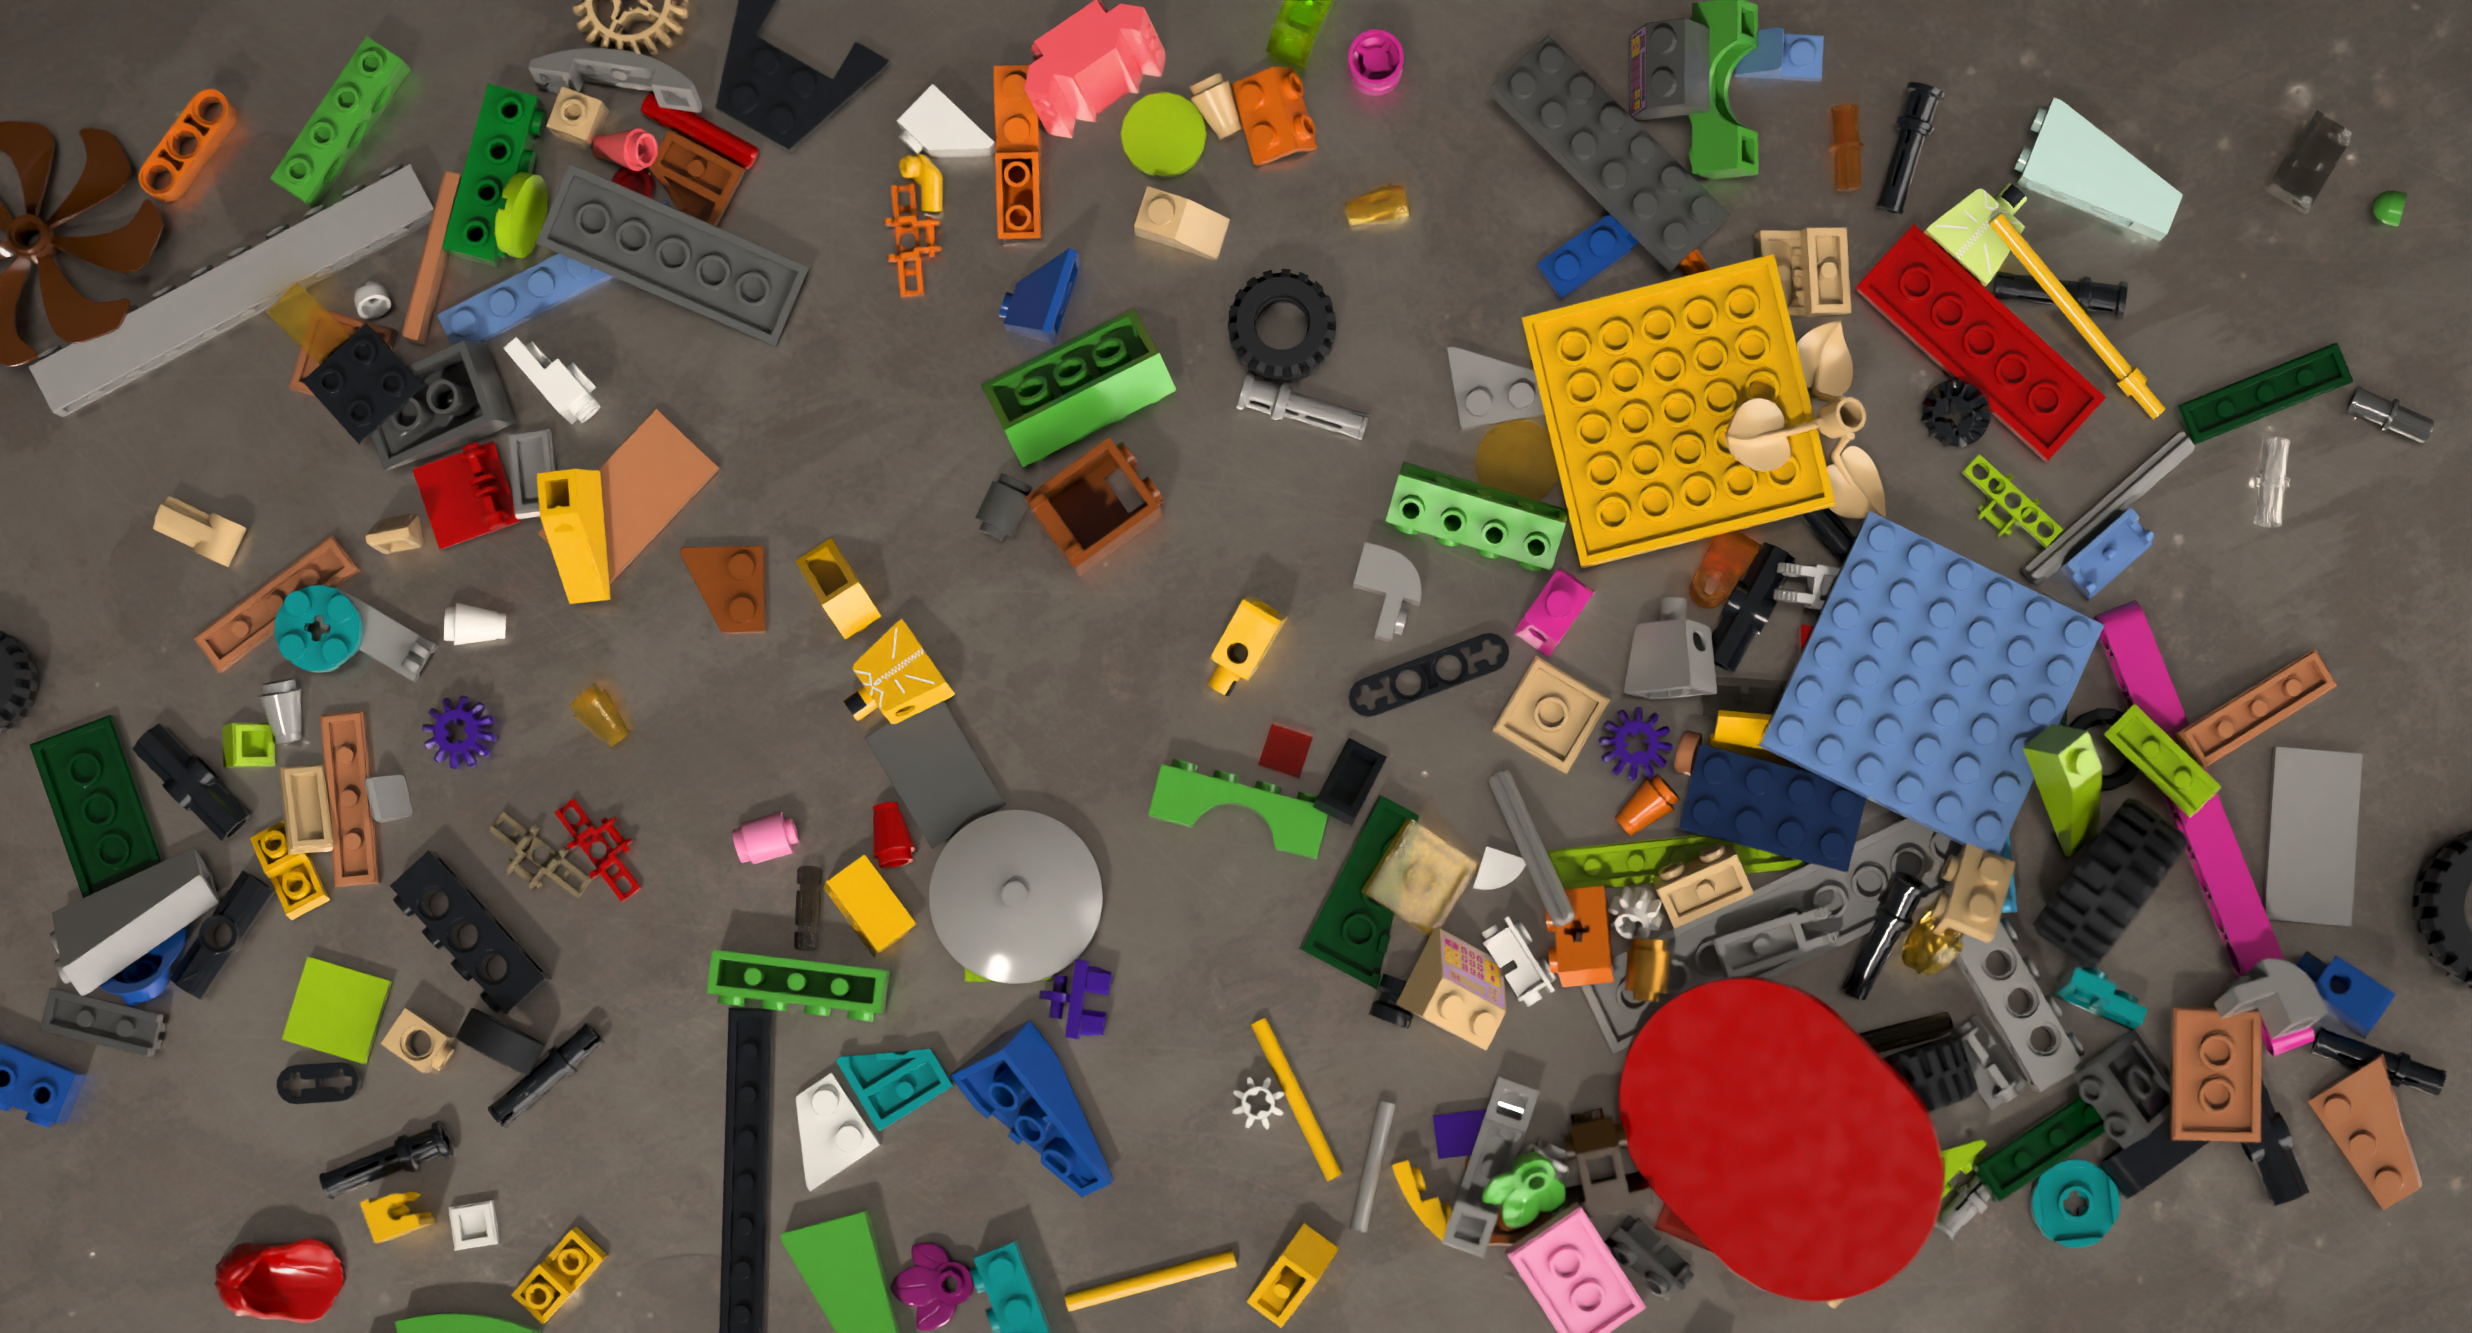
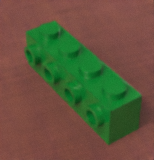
M488 83L442 248L449 255L497 268L499 267L501 257H508L507 253L501 252L497 246L495 217L498 208L505 209L507 199L502 198V193L509 180L519 172L532 173L536 152L531 151L535 135H542L547 120V111L543 110L544 104L538 96Z

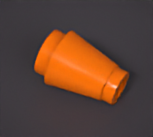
M1656 774L1650 780L1646 777L1615 816V819L1632 836L1637 831L1674 811L1673 806L1680 798L1659 774Z

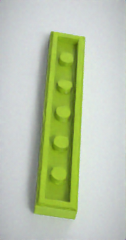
M1702 835L1554 849L1547 850L1546 852L1564 890L1594 886L1614 888L1653 884L1652 878L1659 876V871L1663 867L1679 861L1686 864L1700 858L1699 853L1712 845L1723 844L1725 847L1731 843ZM1732 843L1745 874L1800 869L1810 864Z

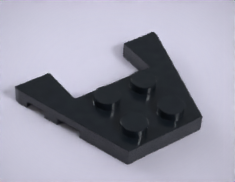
M739 0L715 108L718 112L790 153L825 124L834 112L849 99L852 100L857 96L865 85L877 75L880 76L890 65L888 59L855 41L837 74L831 79L759 37L780 0Z

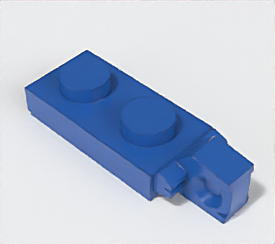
M1606 215L1539 261L1536 266L1559 299L1563 300L1631 253L1632 248L1639 242L1612 215Z

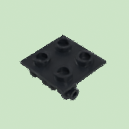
M367 323L302 381L359 445L424 387L391 351L387 343Z

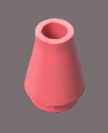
M641 128L607 135L599 134L592 143V152L596 159L606 160L634 171H641L645 167L651 166L657 157L658 148L654 136Z

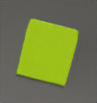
M229 723L222 726L224 768L275 766V742L269 723Z

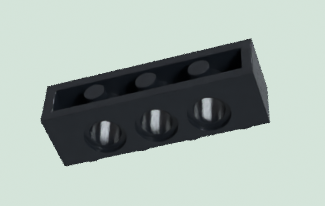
M428 850L390 885L397 894L393 898L395 904L409 918L416 914L426 925L422 930L424 936L438 950L443 946L446 947L455 957L451 962L453 968L467 982L472 978L476 980L484 989L480 997L495 1013L498 1014L503 1010L505 1014H514L551 980L436 852ZM441 891L447 896L449 904L445 913L435 916L429 909V900L433 894ZM471 923L476 928L478 937L474 945L464 948L458 941V931L463 925ZM500 955L506 962L507 970L502 978L493 980L487 973V963L493 956Z

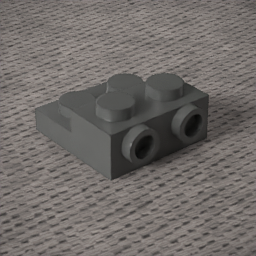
M2135 1029L2119 1038L2104 1053L2090 1060L2085 1067L2081 1068L2073 1076L2079 1084V1093L2082 1099L2095 1107L2104 1121L2107 1135L2111 1139L2118 1141L2123 1149L2148 1136L2170 1115V1079Z

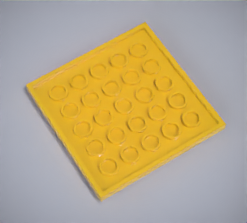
M1774 254L1522 317L1582 568L1836 506L1817 428L1786 436L1791 448L1790 459L1783 466L1771 471H1757L1746 467L1731 454L1726 444L1725 433L1732 415L1741 404L1752 399H1767L1777 405L1784 416V429L1815 420Z

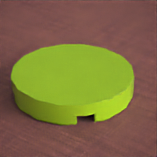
M1168 92L1146 95L1134 103L1124 117L1121 130L1124 153L1132 165L1142 173L1144 172L1147 175L1161 179L1181 176L1193 168L1204 151L1207 137L1203 117L1196 106L1181 95Z
M519 172L509 180L503 190L502 198H506L507 202L505 209L498 208L496 213L495 237L501 252L507 253L506 255L524 259L532 253L537 245L536 241L547 216L548 193L546 183L541 176Z

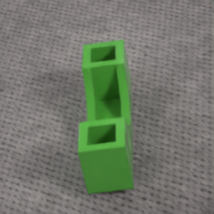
M1713 0L1692 3V17L1690 20L1709 27L1710 112L1689 115L1692 123V144L1689 148L1692 173L1713 180L1758 175V132L1746 128L1735 118L1728 100L1729 81L1735 67L1744 56L1758 48V5L1746 0Z
M1172 759L1171 766L1161 764L1148 813L1149 817L1192 827L1204 812L1222 804L1244 805L1256 811L1267 822L1273 835L1276 850L1317 860L1328 818L1327 814L1313 807L1318 796L1304 792H1298L1297 799L1280 795L1282 787L1261 781H1256L1255 788L1238 784L1240 776L1219 770H1214L1213 777L1196 773L1198 765Z

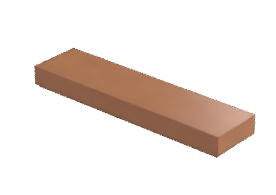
M449 171L443 173L402 335L406 340L421 346L426 344L449 256L442 248L462 177L461 174Z
M331 535L193 638L216 670L223 673L275 634V619L279 608L283 605L288 594L313 585L338 587L359 572L360 569L337 538Z
M2313 649L2174 735L2182 749L2204 769L2332 690L2337 684L2317 650Z
M354 711L320 715L325 779L334 845L332 860L335 887L381 883L376 824L372 817L365 786L366 779L371 778L366 712Z

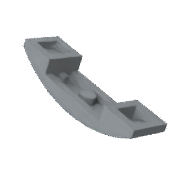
M607 48L572 49L535 58L529 64V70L539 91L559 93L563 86L580 93L583 82L653 91L659 107L698 113L702 109V103L695 85L688 77L662 61L635 52Z
M1500 1077L1497 1078L1442 1241L1443 1244L1484 1258L1501 1204L1483 1202L1482 1194L1492 1178L1512 1171L1513 1163L1517 1159L1539 1094L1538 1090Z

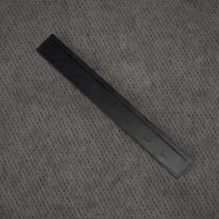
M729 1008L719 1333H764L773 1010Z

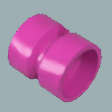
M1371 29L1361 33L1353 40L1348 54V75L1351 83L1358 91L1369 96H1380L1389 93L1398 85L1403 71L1404 52L1397 38L1387 31Z

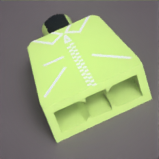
M2007 183L1994 198L1979 187L1933 222L1924 233L1980 284L1986 287L2010 252L2008 246L1988 222L1995 215L2002 212L2021 235L2025 227L2013 215L2026 202L2027 198L2011 183Z

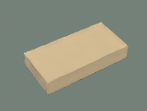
M324 764L280 767L278 773L288 855L332 851L334 845Z

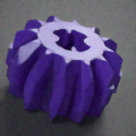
M460 696L457 708L450 698H444L442 705L445 713L443 714L439 710L431 708L428 713L437 720L436 724L427 723L422 725L423 731L435 734V737L424 742V746L428 750L440 747L435 753L434 760L442 763L449 757V764L452 769H459L462 758H464L469 767L477 766V760L474 752L477 751L480 755L488 757L491 752L482 745L483 741L492 742L497 740V734L484 731V728L495 723V718L491 715L480 718L484 712L485 705L477 702L470 708V700L467 696ZM465 721L467 725L464 727V732L468 736L464 741L456 739L455 744L453 739L456 735L451 729L455 724L463 726Z
M1642 707L1634 709L1632 722H1630L1627 713L1623 709L1619 710L1617 718L1622 727L1620 728L1614 722L1607 720L1604 727L1615 736H1603L1598 739L1599 745L1612 746L1613 748L1612 751L1606 752L1601 756L1602 762H1608L1615 757L1619 760L1612 769V774L1615 776L1623 770L1625 765L1629 766V781L1636 780L1638 766L1641 767L1645 777L1648 779L1653 777L1654 772L1649 761H1652L1658 767L1664 768L1667 761L1656 752H1668L1673 748L1672 743L1658 741L1659 737L1665 736L1670 732L1669 727L1663 726L1656 731L1652 728L1659 718V715L1655 712L1649 716L1646 723L1642 722ZM1640 734L1645 738L1642 745H1647L1646 751L1643 753L1638 750L1632 755L1625 749L1629 743H1624L1626 735L1633 738Z

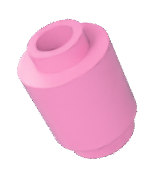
M782 811L741 823V828L732 830L734 845L741 863L751 861L752 864H757L794 853L793 844L799 842V835L793 818L785 819Z

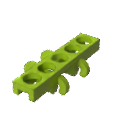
M1980 454L1962 472L1964 476L1988 496L1987 500L1991 503L1987 507L1982 504L1978 508L1981 513L1977 518L1980 520L1985 516L2000 530L1997 534L1999 538L2004 533L2009 536L2013 532L2009 527L2014 523L2017 527L2020 525L2041 545L2047 548L2062 532L2063 529L2038 507L2041 503L2038 497L2032 502L2010 482L2014 478L2011 473L2004 477ZM1979 464L1989 473L1988 477L1982 480L1978 479L1972 473L1973 467ZM1995 478L2000 484L1992 491L1988 485L1990 480ZM2016 493L2020 496L2021 504L2018 508L2012 509L2007 507L2004 501L2007 494ZM1996 503L2012 516L2007 524L1991 510ZM2031 512L2037 516L2036 521L2027 523L2025 519ZM2044 522L2053 530V534L2050 537L2044 538L2037 532L2038 524Z

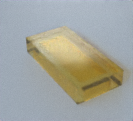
M297 281L266 311L319 365L352 337Z

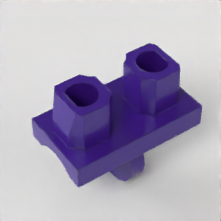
M1075 959L1071 994L1065 993L1068 976L1055 975L1053 991L1040 990L1039 999L1051 1000L1049 1018L1062 1019L1064 1002L1069 1003L1065 1038L1080 1039V1035H1104L1107 1012L1084 1009L1086 992L1109 995L1112 972L1090 966L1089 961Z

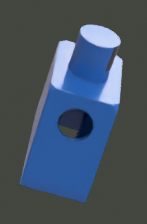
M2306 951L2296 964L2314 983L2327 1012L2364 1039L2396 996L2391 990L2338 956H2335L2330 964L2327 965ZM2331 981L2343 983L2346 993L2336 994L2332 992L2329 983Z

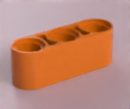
M215 89L199 91L142 165L139 171L141 187L149 195L162 203H172L180 199L235 126L237 121L235 105ZM222 103L223 112L221 116L216 120L206 121L205 112L211 104ZM189 137H196L197 147L195 151L189 155H181L180 145L182 141ZM170 171V184L165 189L155 190L154 180L156 176L161 172Z

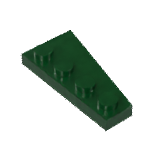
M1382 795L1378 796L1299 947L1300 950L1376 990L1378 989L1381 977L1380 970L1384 954L1387 952L1390 940L1389 933L1395 910L1397 911L1400 899L1399 892L1404 872L1407 870L1419 815Z

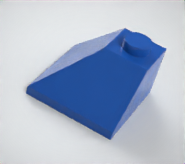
M1070 248L1017 282L1014 293L1006 292L999 316L1005 318L1003 324L1007 331L1055 346L1081 267L1078 251Z

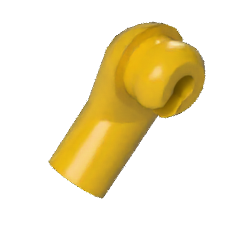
M914 153L912 156H903L899 163V170L903 177L913 178L921 186V211H942L943 177L941 172L923 154Z

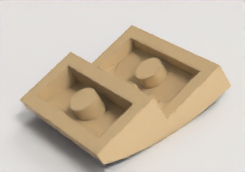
M1807 227L1802 230H1760L1754 233L1755 258L1771 254L1775 255L1790 318L1852 313L1847 228Z

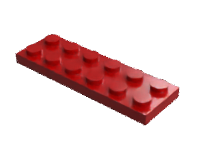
M1915 224L1910 227L1855 287V290L1954 380L1969 382L1980 389L1989 403L1991 413L2045 462L2049 461L2106 399L2096 387Z

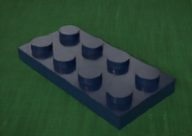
M1699 744L1677 829L1847 873L1866 798L1814 773Z

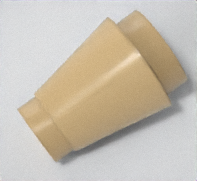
M1220 72L1190 87L1194 96L1191 98V101L1213 131L1216 132L1219 140L1242 129L1229 80L1224 81Z

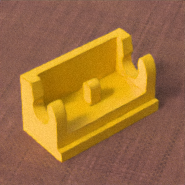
M865 854L829 879L824 885V891L874 958L905 936L916 925L915 921Z
M414 1191L402 1194L396 1193L360 1202L375 1243L390 1241L436 1223L432 1212L405 1215L409 1212V1208L404 1206V1204L409 1200L414 1201L419 1198L420 1193Z

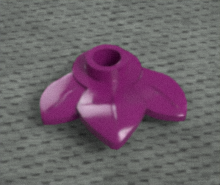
M919 1243L913 1245L911 1251L915 1266L899 1273L890 1285V1290L904 1304L917 1306L916 1327L919 1330L928 1331L942 1327L950 1322L954 1316L956 1306L971 1297L975 1284L970 1268L962 1262L952 1261L943 1247L934 1243ZM948 1276L954 1277L957 1281V1289L955 1291L949 1290L946 1285Z

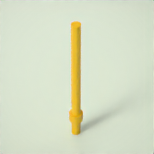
M2002 212L1995 215L1988 224L2118 378L2116 383L2127 396L2132 395L2152 419L2163 413L2166 408L2145 384L2147 378L2137 366L2131 367L2005 215Z

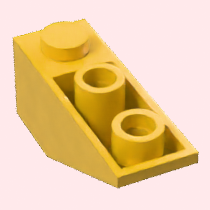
M568 469L536 473L540 518L569 604L611 600L600 471Z

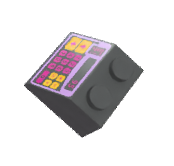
M1686 18L1648 22L1630 35V116L1635 121L1710 112L1709 27Z

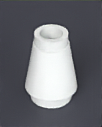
M457 602L456 607L445 606L444 641H455L454 645L496 640V638L505 639L506 613H497V611Z

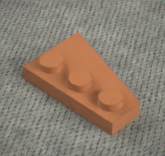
M2382 1053L2312 1096L2308 1103L2384 1211L2419 1190L2422 1186V1181L2408 1134L2405 1133L2398 1110L2399 1104L2395 1091L2392 1090L2387 1073L2388 1067Z

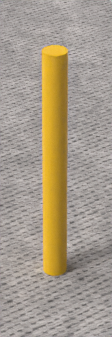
M1265 1017L1251 1024L1326 1181L1340 1176L1342 1172L1267 1018Z
M1232 1249L1065 1294L1064 1298L1069 1312L1236 1267L1237 1264Z

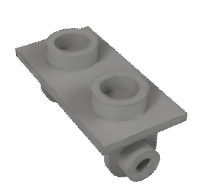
M1977 1014L1943 1037L1962 1039L1978 1086L1977 1091L1991 1111L2003 1102L2007 1103L2019 1094L2020 1090L2027 1086Z

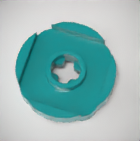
M313 585L299 591H293L287 595L277 613L274 632L281 655L301 669L324 673L341 667V664L356 654L363 640L364 623L353 601L343 592L329 586ZM317 617H323V623L330 626L329 634H322L320 641H314L313 633L308 632L309 624L315 623Z
M2070 1159L2061 1161L2036 1178L2030 1195V1210L2035 1224L2046 1238L2063 1246L2080 1248L2093 1245L2105 1237L2104 1235L2109 1232L2119 1216L2120 1198L2115 1183L2102 1169L2088 1161ZM2077 1190V1196L2086 1199V1206L2079 1208V1215L2072 1216L2070 1209L2063 1207V1200L2069 1199V1192Z

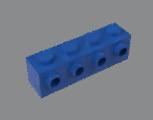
M0 1039V1109L10 1112L12 1106L28 1112L26 1120L47 1128L51 1127L52 1122L67 1123L87 1074Z

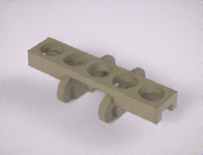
M502 811L499 815L500 817L488 830L518 854L514 860L509 858L506 862L509 865L506 873L510 874L514 871L529 882L527 886L529 891L535 886L539 888L542 885L540 879L545 874L573 896L579 898L593 879L565 858L569 850L564 846L558 853L536 836L540 827L535 824L529 831L506 812ZM503 821H507L515 827L514 833L509 837L499 831V826ZM520 834H524L525 836L522 838V840H521V841L519 842V844L517 845V844H516V839H517V837H518ZM532 841V844H531L530 848H528L527 850H525V849L527 848V846L530 844V842ZM537 847H545L549 852V858L544 863H538L533 858V852ZM524 858L539 868L535 875L520 864ZM561 863L566 867V871L563 875L558 876L554 871ZM571 873L576 874L583 880L580 888L574 889L567 883V878Z

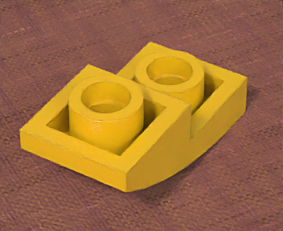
M284 820L250 837L262 869L271 879L284 912L291 920L330 901L309 854L288 855Z
M1408 1159L1391 1164L1396 1180L1411 1208L1429 1230L1443 1241L1452 1214L1449 1202L1440 1205L1438 1196L1421 1201L1419 1193L1427 1190L1419 1165L1411 1168Z
M576 1226L569 1231L547 1258L536 1266L513 1292L512 1296L541 1324H545L608 1255Z

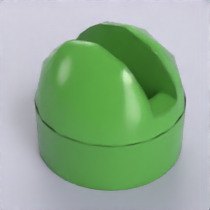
M2385 191L2377 196L2373 206L2377 219L2387 225L2399 227L2407 193Z

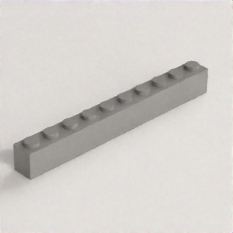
M402 164L394 165L379 175L381 180L368 187H365L364 184L354 186L342 194L343 200L330 207L326 204L319 205L304 214V221L292 227H289V225L279 226L267 233V240L253 248L251 245L239 247L228 255L229 260L215 268L213 265H207L196 270L190 275L191 281L178 288L175 285H170L158 290L152 295L153 301L140 308L136 305L130 306L119 329L84 343H72L63 349L61 346H55L42 352L37 357L39 361L29 366V369L51 411L61 417H65L428 224L432 220L435 203L419 173L411 164L405 167Z

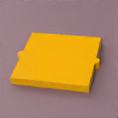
M1718 710L1714 733L1709 735L1711 747L1786 766V759L1758 746L1772 715Z

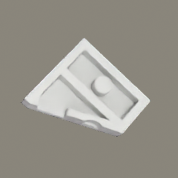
M833 1072L795 1097L805 1181L809 1192L881 1145Z

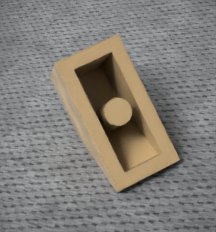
M1147 186L1134 224L1136 236L1217 261L1230 219L1190 199Z

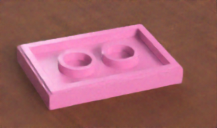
M1578 1202L1504 1250L1558 1333H1609L1646 1308Z

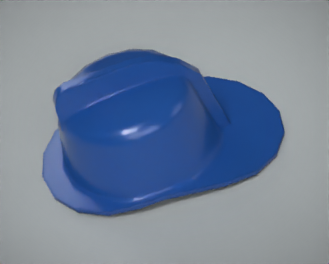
M185 927L101 984L100 987L108 993L121 996L125 1004L130 1007H135L140 1002L155 999L169 985V978L171 977L170 965L177 958L185 944Z

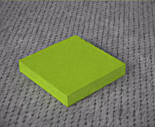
M307 956L282 1040L361 1064H367L393 981Z

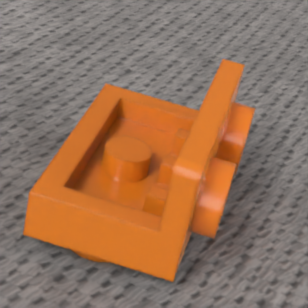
M1272 66L1231 83L1254 165H1265L1297 151L1309 152L1317 148L1314 138L1316 133L1315 125L1307 114L1302 97L1304 93L1303 84L1294 68Z

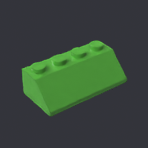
M1134 308L981 384L1022 468L1035 461H1040L1049 454L1073 442H1078L1087 435L1111 423L1118 422L1125 416L1149 404L1156 403L1165 396L1177 391L1157 347Z

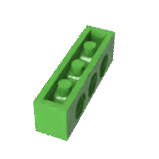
M366 36L270 179L311 208L319 206L411 69L401 58Z

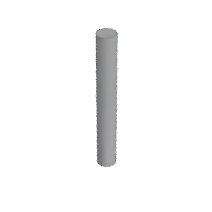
M1378 1100L1350 1229L1367 1232L1395 1104Z

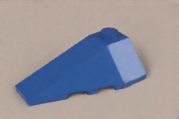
M1030 1020L1000 1035L950 1075L951 1079L979 1113L987 1119L993 1115L1011 1130L1008 1135L1009 1138L1018 1145L1022 1141L1030 1145L1041 1155V1164L1081 1197L1108 1186L1113 1181V1177L1056 1053Z

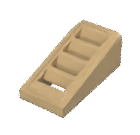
M413 513L381 519L365 535L367 544L384 554L420 548L425 545L420 517L418 514Z

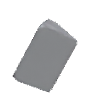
M398 774L366 779L365 786L373 820L386 823L412 816L413 810L404 775Z

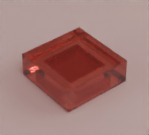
M1271 724L1258 766L1299 779L1313 737Z

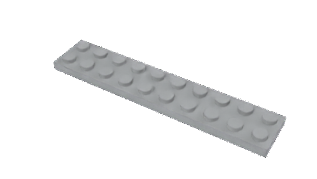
M1905 818L1855 842L1847 873L1808 864L1753 890L1754 894L1652 938L1655 940H1666L1667 952H1671L1669 994L1660 993L1659 1002L1633 1000V991H1625L1627 951L1613 957L1615 982L1581 985L1580 987L1612 1054L1631 1046L1643 1026L1671 999L1698 984L1725 979L1712 942L1713 939L1794 912L1799 915L1829 905L1832 914L1816 922L1809 921L1800 924L1806 941L1816 938L1818 934L1827 931H1838L1841 940L1809 950L1810 954L1744 975L1765 977V979L1770 980L1871 932L1877 921L1876 908L1878 904L1884 903L1894 885L1892 878L1895 872L1910 874L1930 888L1928 897L1921 898L1916 910L1934 902L1940 891L1944 892L1947 881L1941 879V875L1947 859L1950 855L1957 856L1964 846Z

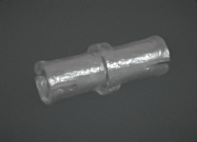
M2271 437L2262 438L2263 449L2260 474L2255 476V486L2259 487L2254 524L2270 527V524L2273 523V527H2281L2283 525L2285 490L2290 488V478L2286 477L2291 441L2281 437H2275L2274 441H2272Z

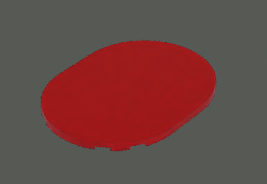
M1732 976L1731 978L1698 984L1677 995L1659 1009L1639 1032L1627 1055L1619 1087L1620 1122L1623 1123L1629 1153L1638 1171L1645 1180L1647 1179L1652 1190L1730 1269L1748 1282L1780 1296L1805 1301H1834L1858 1296L1883 1285L1900 1273L1916 1257L1936 1224L1945 1186L1944 1158H1942L1939 1140L1935 1132V1124L1927 1108L1909 1084L1828 1004L1815 995L1794 985L1789 986L1781 982L1765 979V977Z

